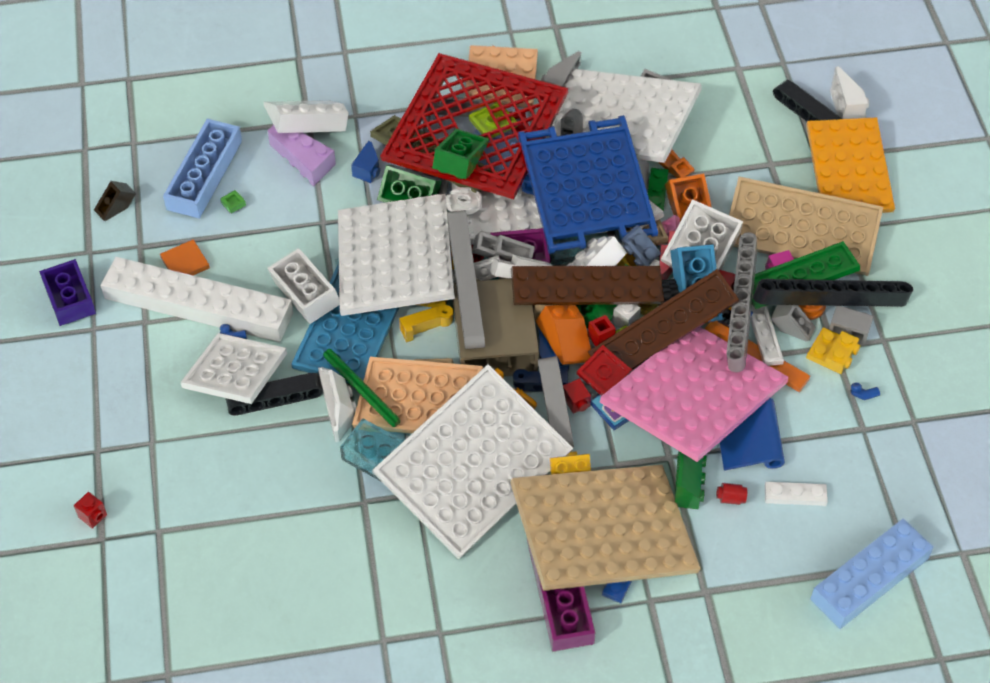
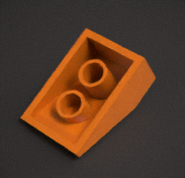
M705 174L671 179L665 184L673 215L678 216L680 222L692 199L712 208Z
M545 306L535 322L562 365L585 363L591 357L588 353L591 347L584 317L577 306Z

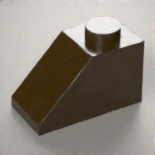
M110 181L94 211L103 221H107L127 209L136 193L127 183Z

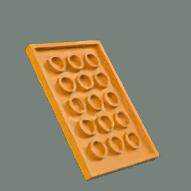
M877 117L807 121L806 127L818 193L882 206V213L894 212L895 205Z

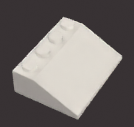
M331 100L264 102V107L278 133L346 131L349 113L342 103Z
M692 199L661 257V261L672 268L671 250L680 247L714 244L716 268L721 270L741 233L743 221Z

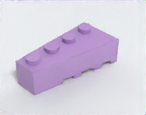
M274 125L268 129L270 145L283 158L285 157L289 160V163L296 167L300 174L310 181L312 186H315L336 165L334 150L302 132L278 133Z

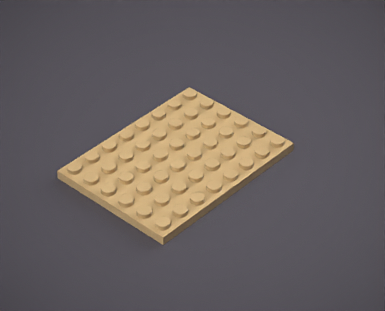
M663 465L512 478L510 482L543 591L698 573L701 569L677 503H675V498Z

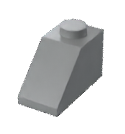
M777 305L770 318L781 332L804 341L810 340L816 328L798 305Z

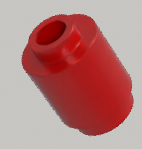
M722 483L721 487H717L716 497L720 499V503L740 505L741 503H746L747 487H743L740 484Z

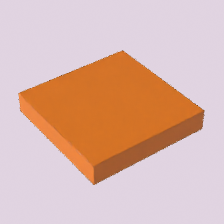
M194 239L160 253V257L168 270L196 275L210 268L209 263Z

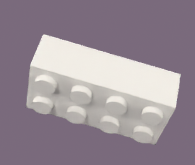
M614 236L593 238L587 242V247L576 254V259L566 266H616L627 252Z
M299 248L268 267L274 283L288 299L292 300V304L309 324L340 305L335 288Z

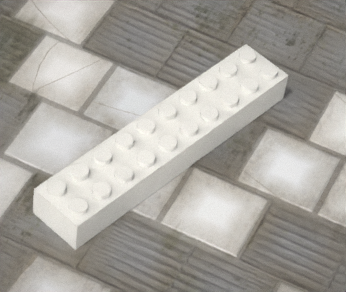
M115 257L100 285L104 299L216 327L228 324L233 331L245 330L248 335L281 342L293 315L291 299Z

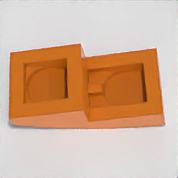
M672 149L665 163L659 162L663 168L669 169L668 172L676 178L686 177L695 171L684 157L680 159Z

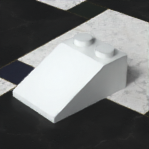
M839 66L835 67L830 92L837 115L842 119L866 118L865 111L869 107V99L865 97L864 90Z

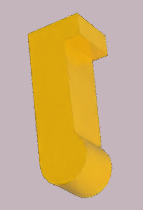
M441 305L399 318V328L406 343L413 341L415 334L439 326L447 327L453 322V309L449 305Z

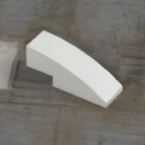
M513 255L511 262L493 258L490 273L496 277L511 278L512 266L553 265L548 262Z

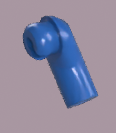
M228 324L220 326V334L247 339L245 330L234 332Z
M858 382L851 385V394L862 400L880 396L878 387L865 390L862 389V385Z

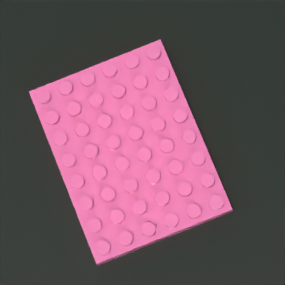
M699 327L677 342L669 345L666 349L652 355L603 394L600 398V403L698 462L788 382L789 377L749 354L746 356V366L742 371H730L726 354L728 342Z

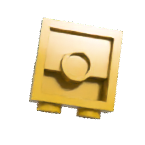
M823 327L807 353L806 358L842 374L845 368L848 369L853 360L851 358L852 355H857L861 345L858 344L859 338L844 331L837 334Z

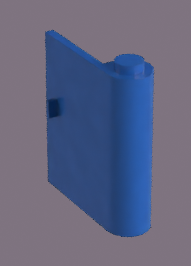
M769 398L720 442L724 471L764 463L767 468L771 469L779 468L785 464L773 399Z

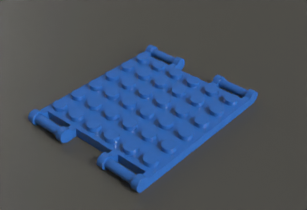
M624 115L618 116L615 119L596 122L595 120L588 121L590 131L557 136L554 126L548 127L545 130L526 133L524 131L518 132V139L524 155L548 254H555V251L573 248L584 249L586 248L584 235L618 230L621 241L629 233L626 232V228L635 227L636 225L649 224V228L642 230L647 236H658V228ZM617 125L620 126V127H614V128H608V129L598 130V128H604V127H610V126H617ZM547 136L550 137V138H545V139H538V140L527 141L528 139L541 138V137H547ZM576 236L578 239L575 241L563 242L558 244L553 243V240Z

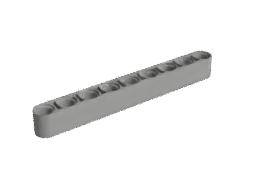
M466 210L447 212L465 349L485 348Z
M749 232L742 234L739 239L734 293L739 298V302L734 304L731 309L726 352L728 368L732 372H740L746 366L758 252L756 235Z

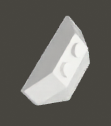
M319 367V377L335 442H339L352 425L356 411L355 401L351 402L350 397H353L350 385L347 386L344 377L331 369Z

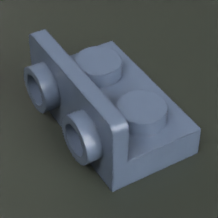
M638 225L621 239L624 244L623 248L629 255L632 254L635 257L634 262L637 266H650L649 264L661 254Z

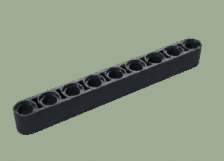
M761 279L753 299L762 305L903 307L907 304L914 289L911 284L903 281Z

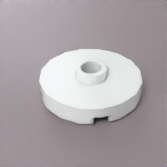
M469 187L456 188L449 195H446V207L450 212L466 210L467 215L473 214L481 208L482 196L477 190V193L472 192Z

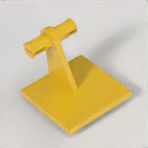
M574 451L563 457L550 458L551 474L591 471L590 454L577 455V451Z

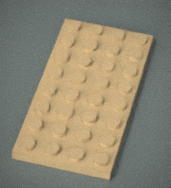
M739 176L729 216L743 221V225L733 247L739 248L740 236L749 232L756 235L758 252L772 255L789 250L793 259L844 241L860 264V271L855 273L868 276L883 207Z

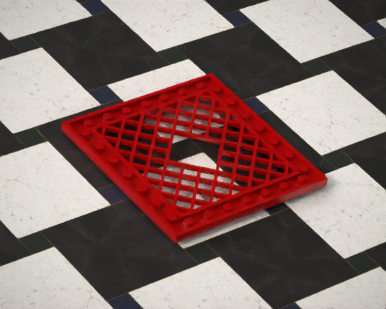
M438 53L380 155L381 161L515 199L528 171L518 139V132L514 127L523 124L525 129L522 131L525 133L545 130L551 127L568 95V88ZM456 76L457 81L448 82L447 78ZM472 81L474 85L465 88L463 83ZM460 84L462 89L453 92L451 87ZM488 85L490 89L481 92L479 87ZM448 88L450 93L442 96L440 91ZM473 89L477 90L478 94L469 96L467 92ZM503 89L506 94L498 97L495 92ZM465 93L467 98L458 101L456 95ZM492 93L494 98L486 101L484 96ZM517 94L522 96V99L514 101L512 96ZM453 97L455 102L446 105L444 100ZM481 97L483 102L474 105L472 100ZM509 98L511 103L501 104L500 100ZM537 99L539 103L530 106L528 101ZM441 101L443 106L435 109L433 104ZM469 101L471 107L462 109L460 104ZM497 102L499 107L491 110L489 104ZM525 102L527 107L519 110L516 105ZM458 106L460 111L451 113L449 108ZM485 106L497 127L495 130L479 135L488 137L490 142L486 148L493 146L495 150L488 154L484 151L483 156L479 159V161L485 159L488 165L479 168L477 164L467 179H459L454 175L441 173L433 169L435 151L429 153L427 148L434 145L438 147L439 143H442L449 136L446 130L454 127L459 129L453 117ZM513 106L515 112L507 114L505 109ZM539 108L535 115L533 109ZM446 110L448 115L439 118L437 113ZM499 111L503 112L504 116L495 118L493 113ZM530 111L532 116L524 119L521 114ZM434 114L436 119L427 122L425 117ZM518 115L520 121L512 123L510 118ZM451 119L453 124L443 126L442 121ZM507 120L509 125L500 127L498 122ZM532 121L530 127H528L526 123ZM439 123L441 128L432 131L430 125ZM427 127L429 132L420 135L418 130ZM511 128L513 134L505 136L503 131ZM443 132L445 137L437 140L435 134ZM500 133L502 138L493 141L491 135ZM431 136L433 141L425 144L423 139ZM516 137L518 143L510 145L507 140ZM546 137L528 139L527 141L545 139ZM419 140L421 146L413 148L411 143ZM505 142L507 147L498 150L496 144ZM519 147L516 154H514L512 149ZM509 151L512 156L503 159L501 153ZM497 155L500 160L491 163L489 158ZM511 161L509 167H507L506 162ZM502 164L504 170L495 172L493 167ZM490 168L491 171H492V173H491V172L484 171V170H487V169Z

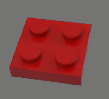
M602 345L577 370L576 374L602 396L630 374L632 369Z

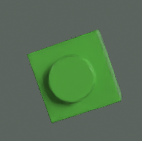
M236 190L220 198L221 204L231 214L246 206L245 200Z

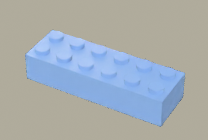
M206 119L163 195L166 210L200 219L242 142L239 126Z
M902 519L814 587L810 600L841 629L927 561L934 547L905 519Z

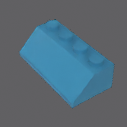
M714 244L680 247L670 251L673 277L678 286L677 290L679 293L717 269ZM722 313L708 322L723 320Z

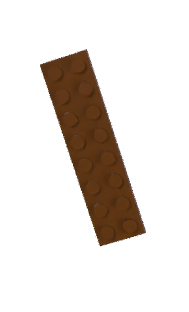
M660 266L511 267L514 305L662 304L664 302Z
M716 269L597 345L588 353L592 356L604 345L633 370L655 353L666 349L669 345L677 342L738 303L739 298L719 270Z

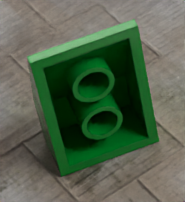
M456 128L435 149L432 168L441 173L454 175L459 179H467L474 171L489 139Z

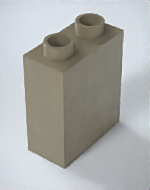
M500 277L498 280L480 281L476 278L485 348L465 349L457 287L456 283H454L455 299H453L459 364L483 366V368L489 364L494 370L496 368L502 370L504 377L513 376V373L518 369H525L528 372L538 371L539 349L533 306L514 305L512 279Z

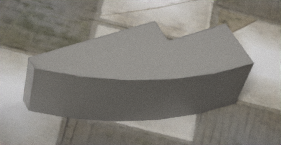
M480 231L475 236L472 253L488 258L499 255L501 260L511 262L513 255L532 259L535 247L502 235L496 237Z

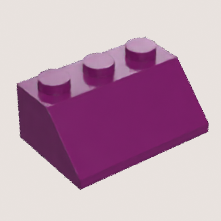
M543 228L490 233V235L496 237L502 235L534 246L532 259L550 263Z

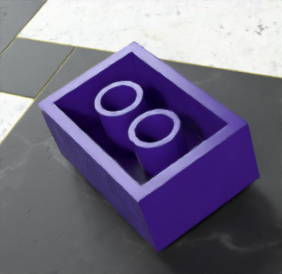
M76 259L39 271L59 326L96 314Z

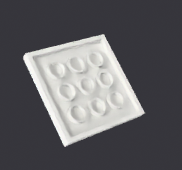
M218 333L183 378L181 386L184 389L252 404L287 355V350L280 346Z

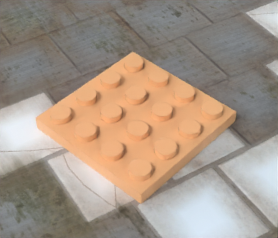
M470 45L469 61L536 79L538 49ZM472 81L466 82V87L474 85ZM488 85L479 87L481 92L490 89ZM476 89L467 91L469 96L478 94ZM503 89L495 92L498 97L506 94ZM491 93L485 95L484 98L490 100L493 99L494 96ZM517 94L512 96L514 101L522 99V96ZM509 98L500 100L502 105L511 103ZM534 99L528 101L530 106L534 105ZM525 102L516 105L517 107H527Z

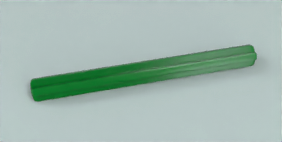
M327 349L323 353L324 358L392 427L400 424L399 417L332 349Z

